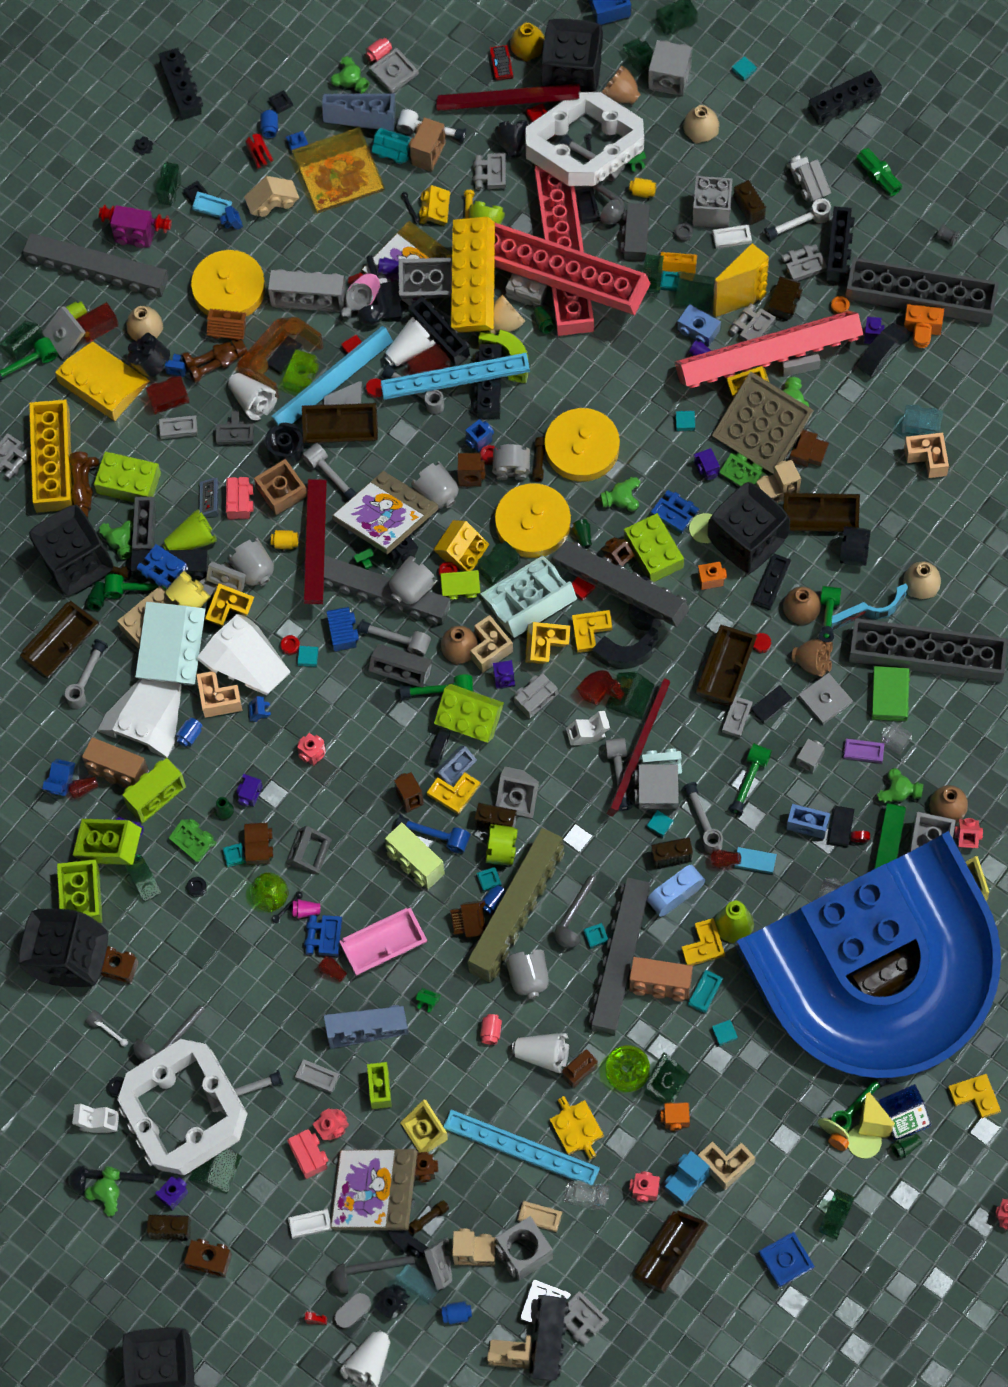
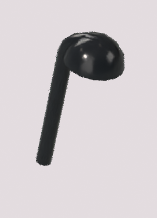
M372 255L366 257L369 271L378 277L374 258ZM381 284L376 295L378 305L365 306L357 313L358 320L366 326H374L380 323L386 314L387 307Z
M85 1165L78 1166L69 1175L70 1188L76 1194L83 1195L86 1177L103 1179L102 1171L104 1170L86 1169ZM120 1172V1178L118 1179L154 1183L155 1175Z

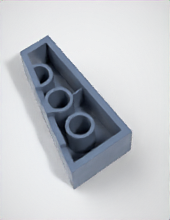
M323 94V122L394 131L396 115L395 94Z
M393 1005L382 1009L324 1015L330 1049L409 1034L404 1006Z

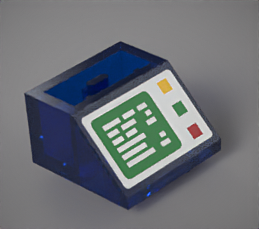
M916 1084L878 1101L879 1105L895 1123L891 1132L894 1141L931 1126L924 1100Z

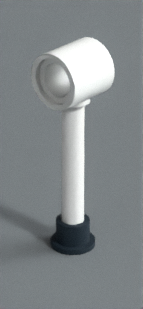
M404 109L401 111L396 128L403 134H413L414 129L422 121H417L418 114L416 112ZM445 127V135L454 136L455 139L464 142L466 128L451 129Z
M817 199L813 203L811 212L777 227L764 228L767 239L772 241V238L777 237L779 233L811 219L817 223L827 222L830 219L831 212L829 201Z

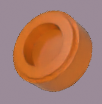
M837 296L832 300L831 310L834 314L849 311L850 303L846 297Z
M833 1133L828 1140L834 1148L840 1151H846L849 1146V1141L838 1133Z

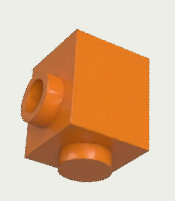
M721 562L698 565L701 590L724 586V579H727L726 569L721 567Z
M689 1103L664 1104V1110H661V1122H665V1129L670 1128L671 1131H679L682 1128H689Z

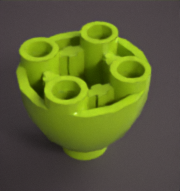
M475 201L469 208V218L488 217L498 224L502 223L505 213L502 212L503 208L493 205L491 208L485 206V203Z

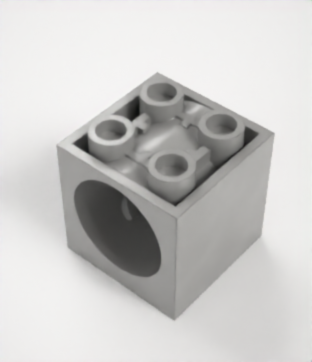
M657 40L649 68V90L684 96L692 64V47L685 44L679 45L669 41Z
M696 176L693 226L729 228L733 178Z
M678 764L639 765V770H635V785H639V789H635V804H639V809H678Z
M531 1216L496 1237V1253L502 1261L506 1260L509 1273L512 1277L516 1276L519 1281L553 1260V1249ZM526 1239L535 1243L537 1247L533 1257L527 1260H518L513 1258L508 1252L511 1251L512 1244L517 1240Z

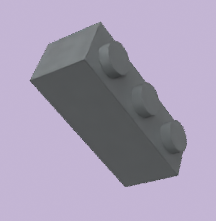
M628 203V209L624 210L623 221H627L626 226L622 228V237H625V242H621V253H624V260L646 261L650 204Z
M135 497L132 549L151 550L155 543L154 497Z
M378 644L371 655L369 671L423 688L430 676L432 660Z

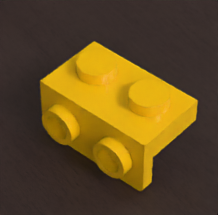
M430 185L422 192L420 197L422 201L419 211L420 223L425 224L427 221H431L444 226L448 222L450 191Z

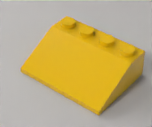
M753 243L715 279L713 316L718 317L747 307L750 303L754 304L765 297L767 293L769 256Z
M93 341L66 359L55 372L59 384L113 421L118 419L150 382L149 379Z

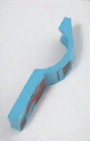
M905 583L897 587L895 600L884 608H874L863 602L833 615L831 628L836 630L855 621V618L860 619L867 616L873 619H882L890 616L896 611L907 595L908 586Z

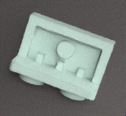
M666 749L665 753H657V751L653 750L646 751L645 755H642V765L678 764V774L682 773L681 751Z

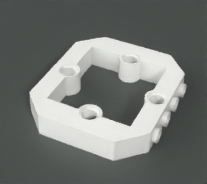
M580 92V99L564 100L526 127V158L568 186H594L644 150L643 119L601 92ZM586 113L602 123V132L607 135L618 133L622 138L614 144L606 145L603 152L583 165L570 156V148L563 144L554 146L546 140L553 135L566 134L569 124Z
M183 1039L176 1041L127 1072L118 1097L121 1105L119 1111L124 1118H128L129 1123L127 1125L133 1134L136 1133L138 1146L141 1150L144 1149L146 1151L145 1159L150 1166L154 1165L158 1170L186 1175L240 1141L248 1114L216 1056L207 1044ZM197 1060L206 1076L202 1082L203 1089L212 1098L219 1099L228 1116L205 1131L199 1127L191 1128L186 1134V1143L168 1154L158 1136L159 1127L148 1117L138 1097L157 1085L163 1089L172 1087L176 1081L175 1074ZM166 1073V1076L163 1079H160L161 1076ZM218 1083L217 1087L212 1089L213 1085ZM150 1126L149 1130L144 1133L145 1128ZM198 1137H201V1140L198 1143H195L196 1139Z

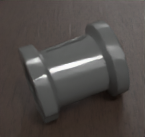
M942 224L936 239H943L949 242L951 246H954L960 231H953L947 228L945 224Z

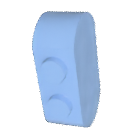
M688 865L656 888L647 898V902L660 917L665 916L695 894L704 885L705 879L693 865Z

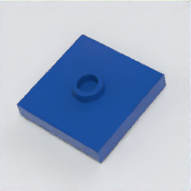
M794 1232L758 1251L779 1288L815 1267Z

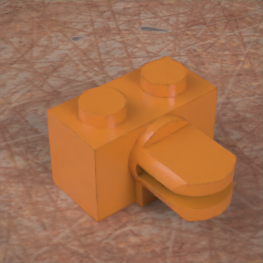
M907 304L904 327L907 328L908 332H913L914 346L926 348L930 344L931 334L941 335L943 308Z

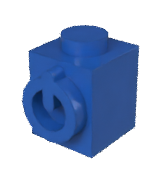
M479 419L465 430V441L471 449L474 448L477 452H480L483 447L492 442L494 431L486 421L482 422Z

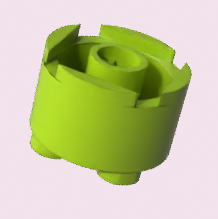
M490 824L486 863L513 865L516 852L517 828Z

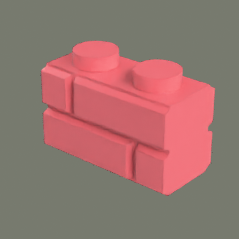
M248 477L226 478V514L229 520L238 518L249 519L250 512L254 511L253 501H250V495H254V486L250 484Z
M307 1129L287 1140L305 1179L327 1169L326 1162L329 1160L324 1150L319 1151L317 1145L320 1142L315 1133L311 1134L310 1130Z

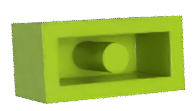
M479 570L441 573L442 595L450 599H458V595L464 594L466 598L477 597V593H480Z
M387 1062L367 1064L372 1109L392 1107Z

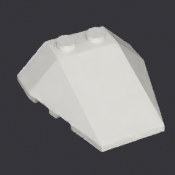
M240 614L234 616L223 626L197 657V660L215 673L219 671L228 675L229 679L233 681L237 679L245 683V686L265 695H268L290 674V670L261 629L245 615Z
M140 678L105 714L98 732L116 738L117 734L147 745L152 753L168 758L176 742L182 684Z

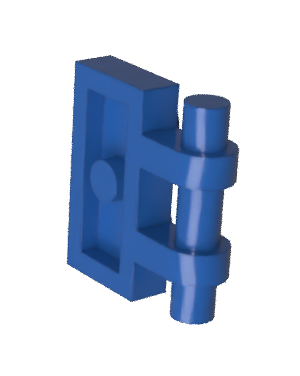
M667 490L664 496L669 500L666 501L661 498L652 509L651 515L658 513L663 523L682 534L693 520V517L688 513L691 512L697 515L700 509L694 506V503L690 500L686 501L681 498L677 492L673 493ZM677 503L678 505L682 506L683 509H679L678 507L674 506V504Z
M155 544L145 557V561L149 564L145 566L139 563L137 570L142 572V575L146 578L150 577L157 585L168 589L171 582L167 579L170 577L175 580L187 565ZM157 568L163 573L159 575L154 570Z
M310 915L309 922L306 923V930L308 932L307 939L304 942L306 947L305 954L313 955L314 948L319 947V955L339 956L342 917L322 915V923H318L317 916ZM315 931H321L320 940L315 939Z

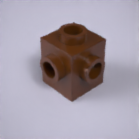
M611 538L601 548L604 554L603 557L609 559L616 566L618 564L623 566L634 556L630 545L624 539Z
M419 1152L417 1153L414 1181L419 1180L421 1183L430 1182L431 1179H435V1172H439L438 1160H434L433 1154Z

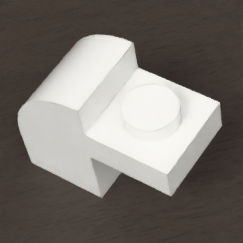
M598 711L589 720H575L566 727L570 745H587L598 742L606 737L605 732L610 729L605 711Z
M75 1104L72 1124L79 1126L80 1130L85 1132H117L119 1112L107 1107L93 1109L83 1104Z

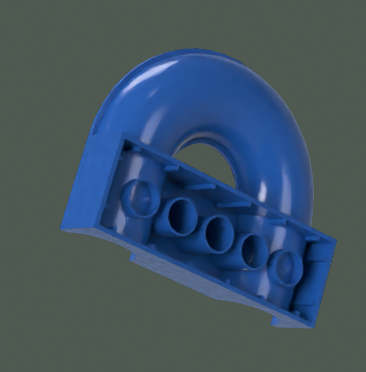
M949 831L810 902L780 920L737 940L733 944L770 1015L775 1013L791 1038L806 1052L828 1066L845 1073L863 1077L894 1078L907 1076L929 1069L951 1057L974 1036L984 1022L995 998L1000 978L1001 950L994 917ZM916 939L920 950L919 970L912 983L900 993L888 997L870 996L856 989L847 979L846 975Z

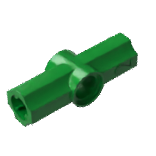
M864 148L856 156V160L865 168L870 180L875 184L878 183L890 197L897 195L903 185L892 174L889 165L885 161H880L869 148Z

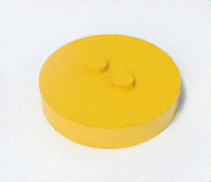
M236 250L218 251L204 258L196 267L191 282L194 300L199 309L207 316L210 309H220L224 311L245 312L247 317L260 306L266 290L264 274L258 262L250 255Z
M588 408L568 410L556 417L547 429L545 436L547 460L553 470L566 479L578 482L598 479L613 468L619 456L620 440L617 428L606 415L597 410Z
M536 483L520 485L507 492L499 502L495 515L496 531L502 544L516 555L526 558L547 556L558 550L569 535L571 527L570 509L564 497L549 486Z

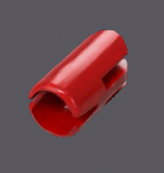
M253 134L255 143L252 142L250 137L246 139L245 143L257 168L260 169L262 167L256 155L260 157L264 166L268 165L263 154L264 151L270 162L274 160L260 134Z

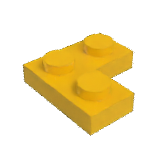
M610 610L572 615L577 653L592 651L596 645L594 633L612 630Z
M464 772L456 785L452 787L437 777L427 791V795L459 815L480 787L481 782Z
M714 918L695 923V929L700 942L682 946L681 949L686 965L693 966L725 957Z
M987 1074L948 1087L955 1107L974 1101L981 1119L1001 1112Z

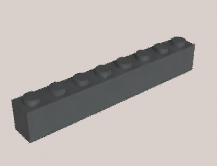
M30 233L23 250L25 260L32 264L38 263L47 268L61 269L65 273L72 272L83 278H94L99 282L112 283L116 287H127L132 291L145 292L150 296L162 297L169 280L166 269Z
M566 540L553 557L559 568L675 627L679 626L690 610L686 603L687 600L683 596H676L667 588H660L649 579L646 581L635 572L630 573L619 564L617 566L612 564L606 557H598L595 552L590 549H583L576 542L571 543Z
M325 555L324 587L339 589L340 592L356 595L361 600L368 599L378 606L383 607L385 605L391 607L396 612L408 613L413 618L425 619L433 625H443L451 607L450 598L427 591L414 604H406L403 601L398 603L391 596L393 592L389 587L390 577ZM304 561V564H303V566H302V568H301L302 577H304V579H305V561Z
M627 877L626 884L622 883L620 895H623L622 902L618 901L616 913L619 914L617 920H613L611 931H614L613 938H609L607 949L610 950L609 956L604 957L602 968H605L604 975L600 974L598 986L601 989L600 993L595 994L593 1005H596L595 1012L590 1014L589 1023L592 1024V1031L610 1035L616 1034L647 898L650 892V882Z

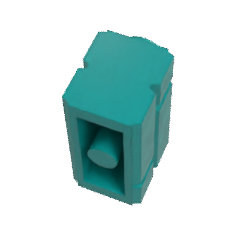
M379 128L375 134L372 153H375L380 158H391L396 163H406L411 152L409 148L411 137Z

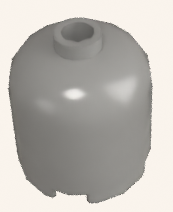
M440 461L437 462L436 466L434 463L427 466L419 473L421 477L417 481L413 480L411 483L417 492L428 500L437 503L439 509L449 508L456 502L454 499L459 491L458 486Z
M255 538V542L248 540L235 548L236 553L233 556L228 555L227 560L236 571L246 574L245 583L247 585L255 586L260 584V586H263L270 581L269 577L273 574L274 563L258 538Z
M411 555L389 580V587L393 592L391 596L398 603L401 601L406 604L416 603L437 583L436 579H432L434 575L422 563L420 565L414 562L416 558Z
M532 950L533 954L529 955L519 952L508 956V959H506L511 984L517 994L532 999L539 997V993L548 987L549 978L544 950Z

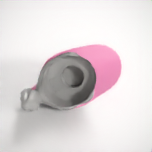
M368 273L362 275L348 288L346 293L347 307H343L341 316L350 317L353 311H359L361 308L373 303L380 288L379 278L375 274Z

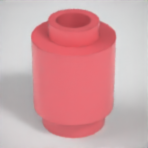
M386 38L378 39L366 48L367 53L365 55L370 62L376 63L390 53L392 46Z
M487 1014V1017L482 1018L480 1033L482 1043L496 1045L497 1041L500 1040L502 1020L499 1019L498 1015Z

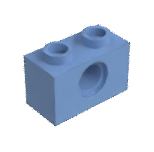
M689 304L678 320L677 330L684 336H690L709 347L720 331L721 321Z
M792 804L786 830L825 839L830 813Z

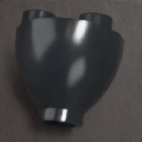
M527 120L517 121V124L500 122L499 126H496L494 129L498 144L508 154L509 158L522 156V151L526 146Z

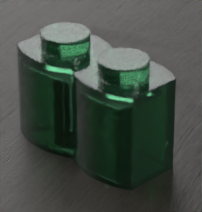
M165 162L161 168V178L156 184V194L159 204L172 206L176 200V190L181 184V174L178 164Z

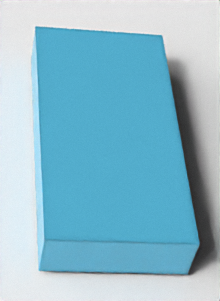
M197 192L192 210L220 218L226 215L225 208L230 205L232 206V202Z
M738 847L734 868L773 874L777 854Z

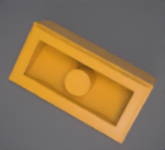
M661 252L659 272H680L681 275L694 276L696 273L697 255Z

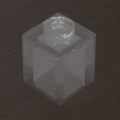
M894 721L890 726L886 725L881 732V743H885V746L899 755L902 754L912 739V733Z

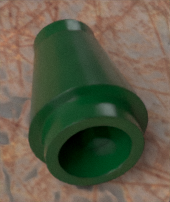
M542 307L535 308L533 314L539 331L544 334L551 333L556 327L555 320Z
M587 519L573 522L572 530L581 547L588 548L592 546L591 527Z
M95 582L86 599V606L93 611H99L104 607V583Z
M225 797L218 798L215 806L216 816L220 819L230 818L234 813L233 805Z
M917 1133L895 1140L891 1145L892 1152L898 1159L906 1158L922 1144V1140Z

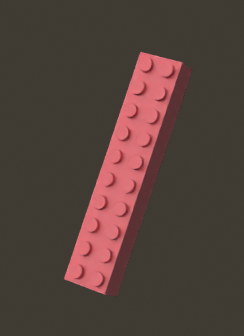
M535 166V180L544 239L584 253L574 186L566 185L539 166ZM551 287L558 336L594 332L591 300Z
M495 223L494 267L632 315L636 314L651 284L645 273Z
M846 311L681 359L674 363L679 382L689 386V388L700 386V382L707 381V383L715 382L718 380L717 377L725 376V378L736 375L735 372H746L752 370L755 366H769L772 361H786L789 356H804L806 351H821L824 349L823 346L830 345V347L840 345L841 341L848 340V342L858 340V336L863 335L858 313Z

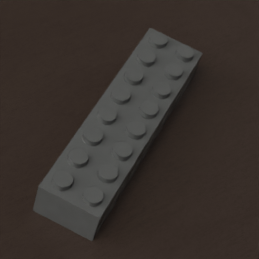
M853 257L846 298L852 301L904 310L907 309V304L943 308L944 317L991 325L999 282Z
M855 618L849 662L883 667L909 668L912 671L1002 683L1005 672L1008 638Z

